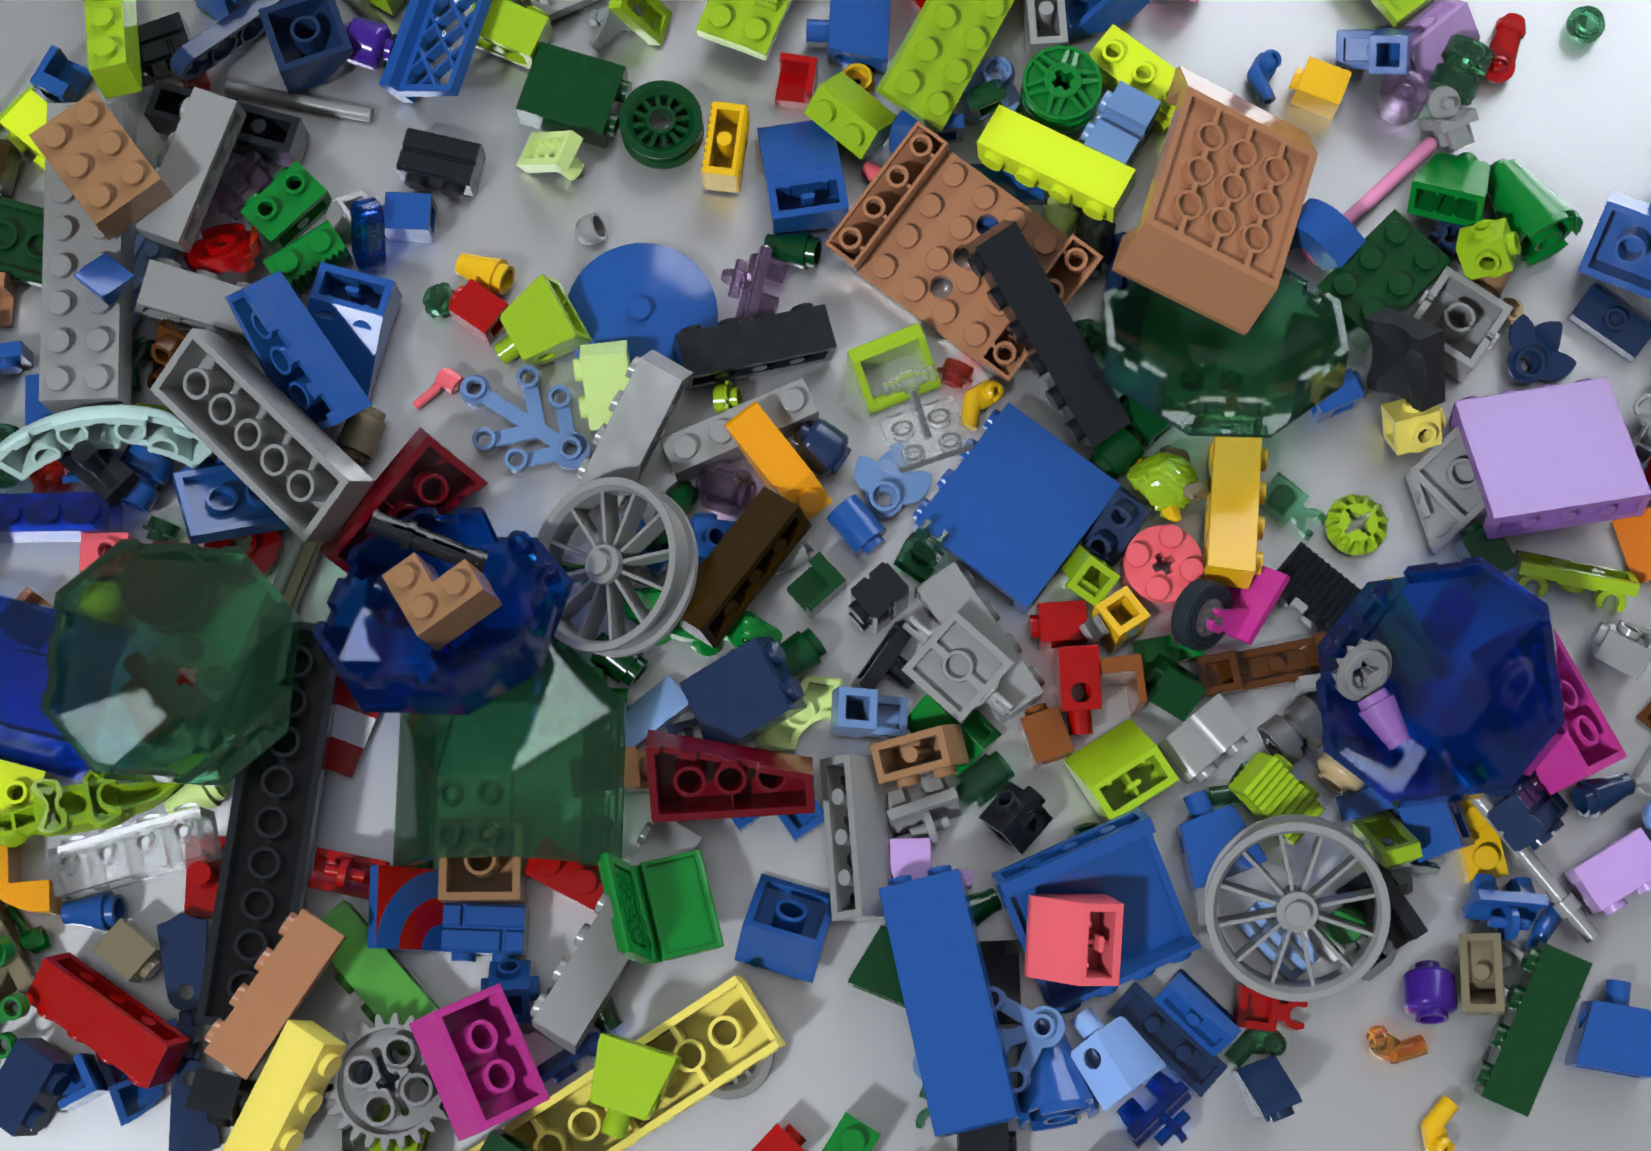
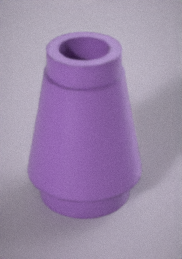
M1385 687L1357 702L1361 710L1359 716L1380 740L1386 744L1389 751L1411 739L1407 733L1408 730L1395 695L1390 696Z

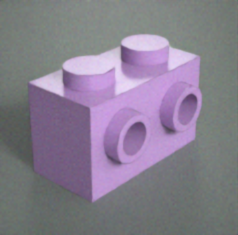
M1641 827L1627 832L1562 873L1589 915L1603 911L1606 916H1609L1628 904L1624 897L1637 890L1642 895L1651 890V841Z

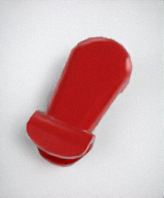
M1508 13L1504 17L1499 18L1495 23L1494 30L1496 32L1480 66L1483 77L1491 83L1499 84L1506 82L1515 72L1520 39H1523L1526 34L1525 19L1517 13Z

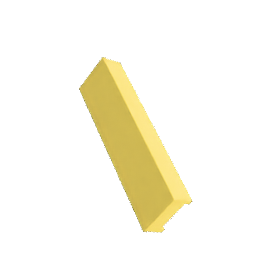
M742 974L734 976L636 1040V1042L681 1056L682 1060L652 1119L644 1121L632 1117L625 1139L612 1137L601 1132L608 1108L590 1102L594 1068L550 1096V1100L535 1106L502 1129L536 1151H625L785 1046L786 1043ZM485 1140L468 1151H480Z

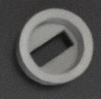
M593 212L577 221L575 235L581 243L595 245L607 239V229L601 216Z

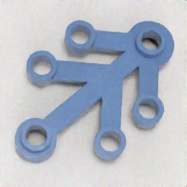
M524 365L516 373L517 382L524 392L528 413L494 393L488 380L481 375H470L462 381L460 395L467 406L475 409L486 406L517 426L498 431H492L485 427L477 429L472 436V442L479 452L490 453L497 447L535 439L550 446L527 453L521 448L508 450L505 454L504 462L510 472L520 474L526 471L527 468L554 462L564 469L575 470L580 467L587 456L590 457L591 448L587 438L575 432L570 408L573 398L570 390L564 385H556L548 393L550 405L557 412L560 434L546 425L538 387L541 377L534 366ZM533 373L535 379L531 383L522 382L524 374ZM472 384H480L482 386L478 394L468 393V389ZM557 393H565L567 399L563 403L554 402V396ZM483 435L492 437L490 444L487 446H480L478 444L479 438ZM568 444H575L578 447L573 455L565 454L564 448ZM515 455L524 457L523 463L519 466H512L510 464L511 458Z
M990 986L991 991L997 992L999 995V1003L995 1006L996 1012L1001 1011L1022 1024L1009 1030H1005L1002 1027L1000 1029L1007 1057L1013 1046L1027 1042L1017 1067L1010 1068L1011 1075L1016 1072H1020L1023 1075L1024 1082L1022 1086L1015 1088L1016 1093H1023L1030 1086V1075L1044 1048L1054 1047L1063 1039L1066 1032V1023L1062 1014L1053 1007L1039 1006L1030 1010L1006 997L1002 989ZM1042 1019H1047L1050 1023V1031L1045 1035H1041L1037 1029L1038 1023ZM915 1055L913 1059V1070L915 1074L921 1079L917 1057Z

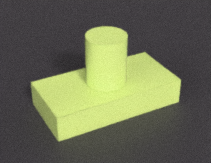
M573 130L531 133L516 166L526 173L558 172L568 180L573 181L583 170V162L575 157L584 138Z

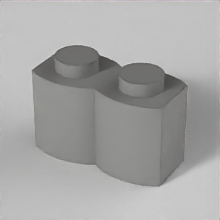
M1218 693L1157 746L1166 760L1187 784L1194 778L1201 783L1219 768L1214 763L1218 757L1226 752L1231 758L1248 743L1244 735L1251 728L1223 696Z

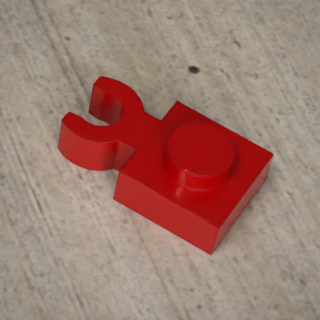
M1238 983L1232 1022L1242 1028L1276 1032L1277 1020H1279L1291 1029L1301 1030L1304 1029L1305 1024L1299 1020H1292L1290 1012L1297 1006L1307 1007L1308 1002L1280 1001L1257 993L1244 984Z

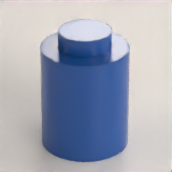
M857 494L841 502L827 517L828 522L856 555L865 552L869 556L876 552L886 541L882 537L887 531L886 528Z

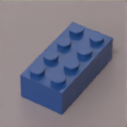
M1613 191L1605 205L1577 272L1651 299V204Z

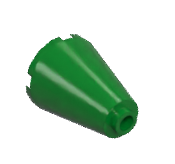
M1500 159L1490 165L1487 193L1496 218H1506L1511 232L1516 231L1519 236L1521 253L1516 255L1515 263L1517 266H1521V261L1524 260L1530 266L1552 257L1568 245L1565 238L1572 231L1576 236L1578 235L1583 225L1579 213L1517 160Z

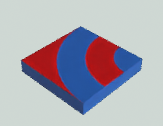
M389 865L370 866L367 948L441 952L444 903L438 901L439 870Z

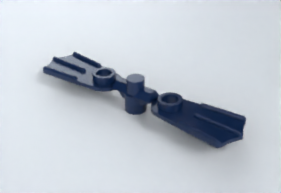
M180 913L172 919L157 925L167 997L174 1008L181 1010L179 1011V1026L176 1029L191 1039L181 1059L184 1062L178 1065L172 1077L169 1151H212L221 1147L218 1125L205 1122L207 1118L206 1113L185 1108L191 1086L186 1082L187 1073L189 1071L195 1072L197 1066L207 1068L202 1062L197 1061V1059H200L199 1041L202 1039L203 1033L201 1028L198 1027V1023H195L197 1010L193 1009L198 1007L208 946V921ZM186 984L191 985L194 990V994L189 1000L184 999L181 995V989Z

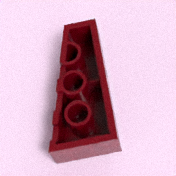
M419 427L375 480L331 542H323L320 548L326 558L358 581L397 552L400 544L371 533H366L375 508L407 522H410L411 519L418 521V526L428 529V525L444 513L451 512L461 504L460 501L475 490L479 491L488 482L423 428Z
M648 729L645 749L652 823L815 813L813 760L811 757Z

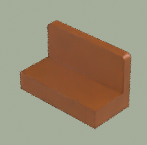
M1141 654L1100 658L1101 687L1126 685L1130 715L1139 714L1147 703Z

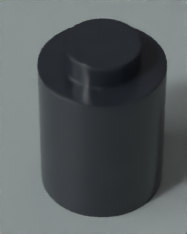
M1082 216L1078 219L1076 237L1104 256L1103 260L1090 275V277H1098L1101 275V272L1109 270L1116 224L1105 219L1098 221L1089 216Z

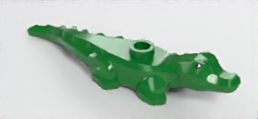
M562 561L561 573L584 569L585 566ZM654 587L634 588L650 613L661 594V590ZM624 598L625 616L638 626L640 622ZM745 610L721 641H726L733 646L740 647L756 637H772L780 645L783 635L776 627L768 624L753 612ZM678 624L662 641L656 644L662 646L671 639L689 643L698 654L704 657L715 656L719 653L718 645L715 649L680 628Z

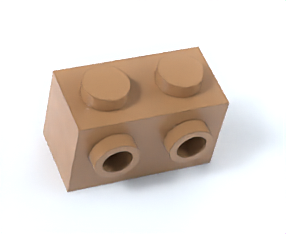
M960 724L940 725L870 744L879 784L897 782L898 788L922 783L920 776L932 772L934 779L958 774L956 766L970 763Z

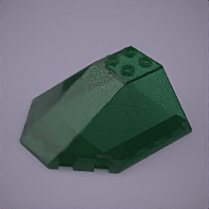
M546 627L476 631L400 712L393 866L433 869V860L437 858L521 857L578 862V865L598 866L597 862L600 860V855L606 852L622 859L626 702L600 678L601 676L579 654L553 636Z

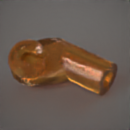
M1382 1025L1372 1026L1366 1032V1039L1369 1042L1368 1047L1371 1052L1388 1063L1398 1064L1428 1054L1426 1042L1421 1034L1400 1041L1387 1033V1029Z

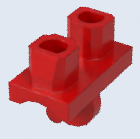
M317 847L314 868L308 887L369 900L370 866H390V862Z

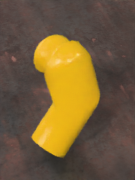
M986 380L969 389L964 394L959 428L968 431L978 430L980 412L1003 397L1004 388L1000 382Z

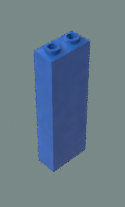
M951 865L931 868L927 870L928 876L912 880L911 875L895 877L887 881V887L878 889L935 1137L939 1138L1022 1119L964 874L959 869L952 870Z

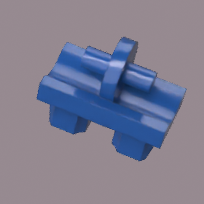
M1477 874L1469 883L1470 899L1462 907L1464 919L1487 921L1488 927L1497 928L1498 933H1501V940L1513 941L1518 936L1519 930L1528 931L1530 925L1535 922L1539 910L1546 909L1549 906L1546 894H1536L1531 878L1516 877L1510 879L1505 885L1506 891L1498 890L1496 877L1492 874Z

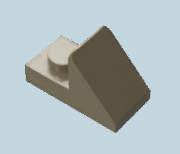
M1459 933L1462 1015H1505L1501 933Z

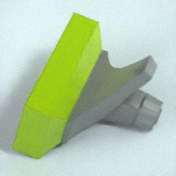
M609 0L606 7L594 9L589 13L591 25L599 26V29L590 41V45L594 50L600 52L616 35L629 30L634 31L650 46H662L672 12L659 0Z
M1390 811L1352 822L1354 836L1388 870L1404 895L1413 892V879L1409 873L1437 875L1441 869L1433 862L1418 863L1417 859L1423 857L1420 841Z

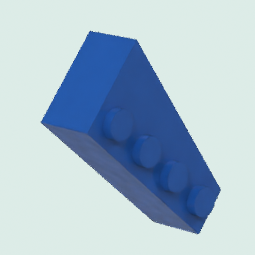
M280 270L225 297L266 376L321 430L337 425L373 405Z

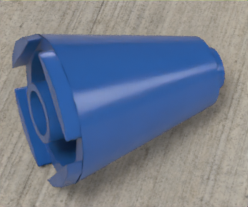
M1042 1019L1038 1023L1037 1029L1041 1035H1045L1050 1031V1023L1047 1019ZM1066 1034L1056 1046L1044 1048L1030 1075L1031 1083L1029 1088L1023 1093H1017L1022 1119L1017 1120L1020 1130H1025L1028 1123H1031L1032 1131L1058 1129L1078 1124L1076 1115L1087 1112L1088 1119H1091L1100 1113L1097 1099L1071 1058L1070 1052L1073 1049ZM1027 1042L1018 1045V1062ZM1017 1072V1088L1022 1086L1024 1078L1020 1072Z

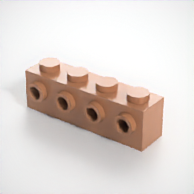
M302 909L298 915L291 912L278 931L283 937L274 950L269 947L265 949L254 965V969L259 971L250 985L244 982L240 985L229 1002L234 1008L227 1019L223 1021L218 1018L204 1038V1040L209 1042L204 1053L245 1080L252 1078L278 1040L287 1020L293 1018L347 939V936L305 909Z

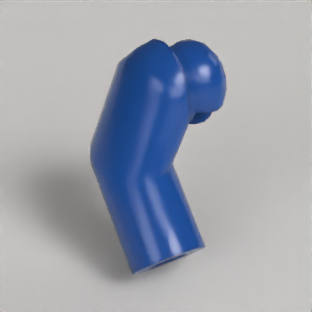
M1553 902L1549 903V906L1542 911L1535 921L1526 942L1525 951L1529 946L1534 947L1537 940L1547 944V941L1562 922V918L1552 907Z

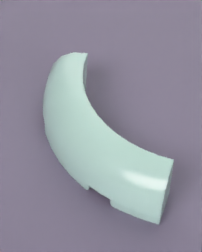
M104 404L61 411L17 430L0 442V469L24 481L33 472L62 458L63 452L72 450L74 445L81 441H89L97 450L118 449L121 447V444L146 446L147 450L151 453L177 460L193 469L213 452L174 413L145 406Z

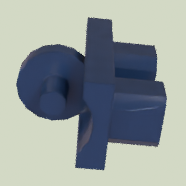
M1120 486L1082 544L1100 560H1105L1114 566L1127 549L1131 540L1136 536L1153 508L1136 499L1128 489Z

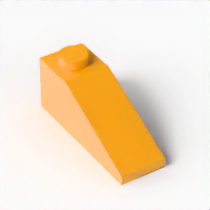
M757 402L751 403L724 425L765 486L797 504L808 521L832 503V500L813 472Z

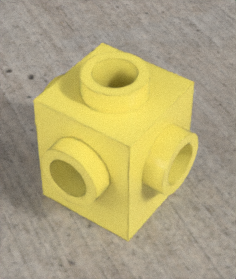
M1403 398L1381 404L1383 438L1397 456L1410 452H1423L1429 447L1442 444L1441 429L1445 428L1446 419L1440 405L1420 412L1412 408L1411 404Z

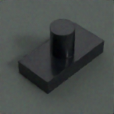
M89 441L78 442L72 450L66 451L62 458L58 459L64 468L112 508L141 480L134 471L107 449L97 450Z
M907 621L894 622L851 684L852 687L876 689L885 674L906 689L914 683L901 670L908 660L902 657L900 653L912 637L902 628Z

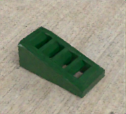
M1000 79L990 80L965 92L974 119L994 113L999 104L1004 107L1009 105L1007 94Z

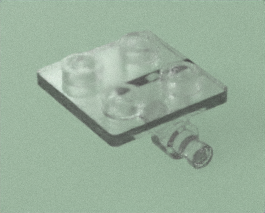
M932 365L921 370H914L912 367L898 372V376L892 380L881 382L882 390L886 397L903 391L904 394H907L910 409L879 419L881 431L901 473L956 456L974 448L970 434L951 396L921 405L917 390H920V385L937 380V375Z

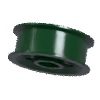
M664 80L645 83L627 96L620 110L619 126L624 146L630 156L643 166L657 170L679 167L688 162L697 153L702 144L704 124L701 107L695 96L678 83ZM658 121H668L671 123L668 128L663 130L653 128V125Z

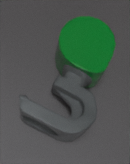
M1349 905L1340 906L1331 913L1368 926L1367 919L1355 907ZM1326 923L1327 932L1333 940L1342 944L1356 943L1358 946L1357 951L1361 949L1368 937L1367 935ZM1387 936L1382 950L1385 957L1372 966L1361 979L1370 981L1391 965L1397 955L1396 944L1392 938Z

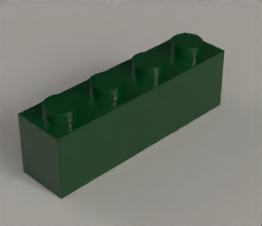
M1539 940L1536 941L1534 947L1529 946L1520 965V968L1524 970L1518 985L1513 984L1510 987L1505 998V1007L1508 1010L1503 1022H1496L1490 1033L1488 1044L1492 1048L1487 1060H1480L1474 1071L1472 1082L1476 1084L1474 1091L1477 1094L1524 1116H1529L1593 963Z

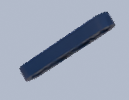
M249 0L181 46L170 60L171 69L186 82L196 79L265 32L258 9L286 0Z

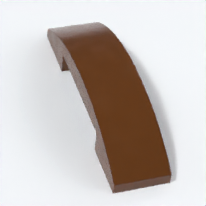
M1349 627L1313 634L1311 638L1239 652L1231 650L1196 657L1195 661L1199 679L1207 689L1203 697H1212L1218 693L1228 695L1295 683L1299 676L1334 671L1339 667L1336 658H1344L1347 654V645L1354 647L1357 645L1354 629Z

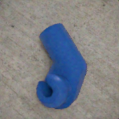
M1268 49L1265 52L1259 53L1247 72L1248 83L1259 107L1269 105L1276 100L1269 81L1276 69L1281 65L1282 59L1279 52L1274 49Z

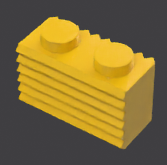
M714 101L710 104L711 110L709 111L710 117L708 118L709 124L707 125L708 131L706 132L707 139H705L706 146H704L705 153H703L701 168L703 186L707 190L738 193L741 187L750 126L749 107L743 104Z

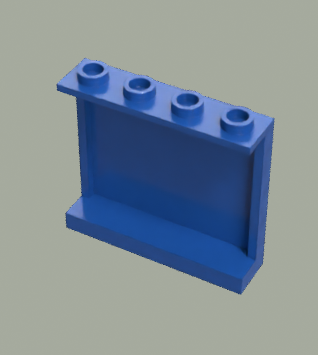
M1008 402L1001 412L995 409L983 425L986 432L977 442L972 438L959 456L963 461L957 469L953 471L949 468L936 484V488L939 491L931 501L925 498L912 515L916 519L913 532L917 535L920 532L924 533L1014 600L1013 607L1026 615L1061 570V567L1077 545L1081 544L1116 490L1122 485Z
M1138 807L991 873L1024 956L1029 894H1107L1124 903L1119 985L1132 979H1145L1151 976L1156 968L1169 962H1182L1188 959L1192 952L1202 948L1200 942L1190 931L1152 835L1156 832L1152 820L1142 809ZM1034 978L1045 1005L1055 1008L1061 1014L1075 1011L1081 1006L1082 1002L1095 996L1104 997L1118 989V986H1076Z

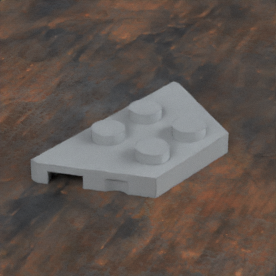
M1457 425L1442 439L1441 445L1431 449L1405 474L1429 546L1434 554L1442 549L1485 508Z

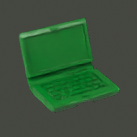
M701 849L640 862V865L631 866L630 863L606 852L600 855V860L597 863L605 895L610 896L614 917L611 918V924L618 952H622L624 957L640 964H652L724 947Z

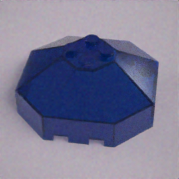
M420 507L401 519L410 522L411 519L418 521L417 525L483 551H489L482 573L486 576L502 606L439 651H436L417 637L382 575L413 552L434 567L439 577L455 565L410 548L404 551L399 549L400 544L373 535L351 548L346 559L350 566L347 577L337 579L327 600L331 610L327 621H318L312 634L330 666L362 712L470 715L541 671L573 587V580L537 537H530L527 532L519 530L512 531L508 537H497L482 507H457L455 515H439L435 507Z
M1480 556L1462 558L1460 562L1439 565L1437 562L1408 566L1403 572L1405 577L1367 582L1317 645L1321 676L1316 681L1318 708L1322 718L1324 752L1396 808L1515 795L1568 730L1553 620L1548 604ZM1361 638L1367 641L1376 639L1388 648L1392 657L1391 672L1382 688L1385 687L1390 696L1395 695L1408 730L1407 733L1411 739L1390 751L1386 744L1380 740L1359 716V713H1361L1357 705L1359 701L1345 698L1334 688L1336 681L1331 673L1339 667L1336 658H1344L1347 654V645L1356 647ZM1362 662L1361 668L1366 667L1367 664ZM1361 668L1355 670L1354 673L1359 675Z

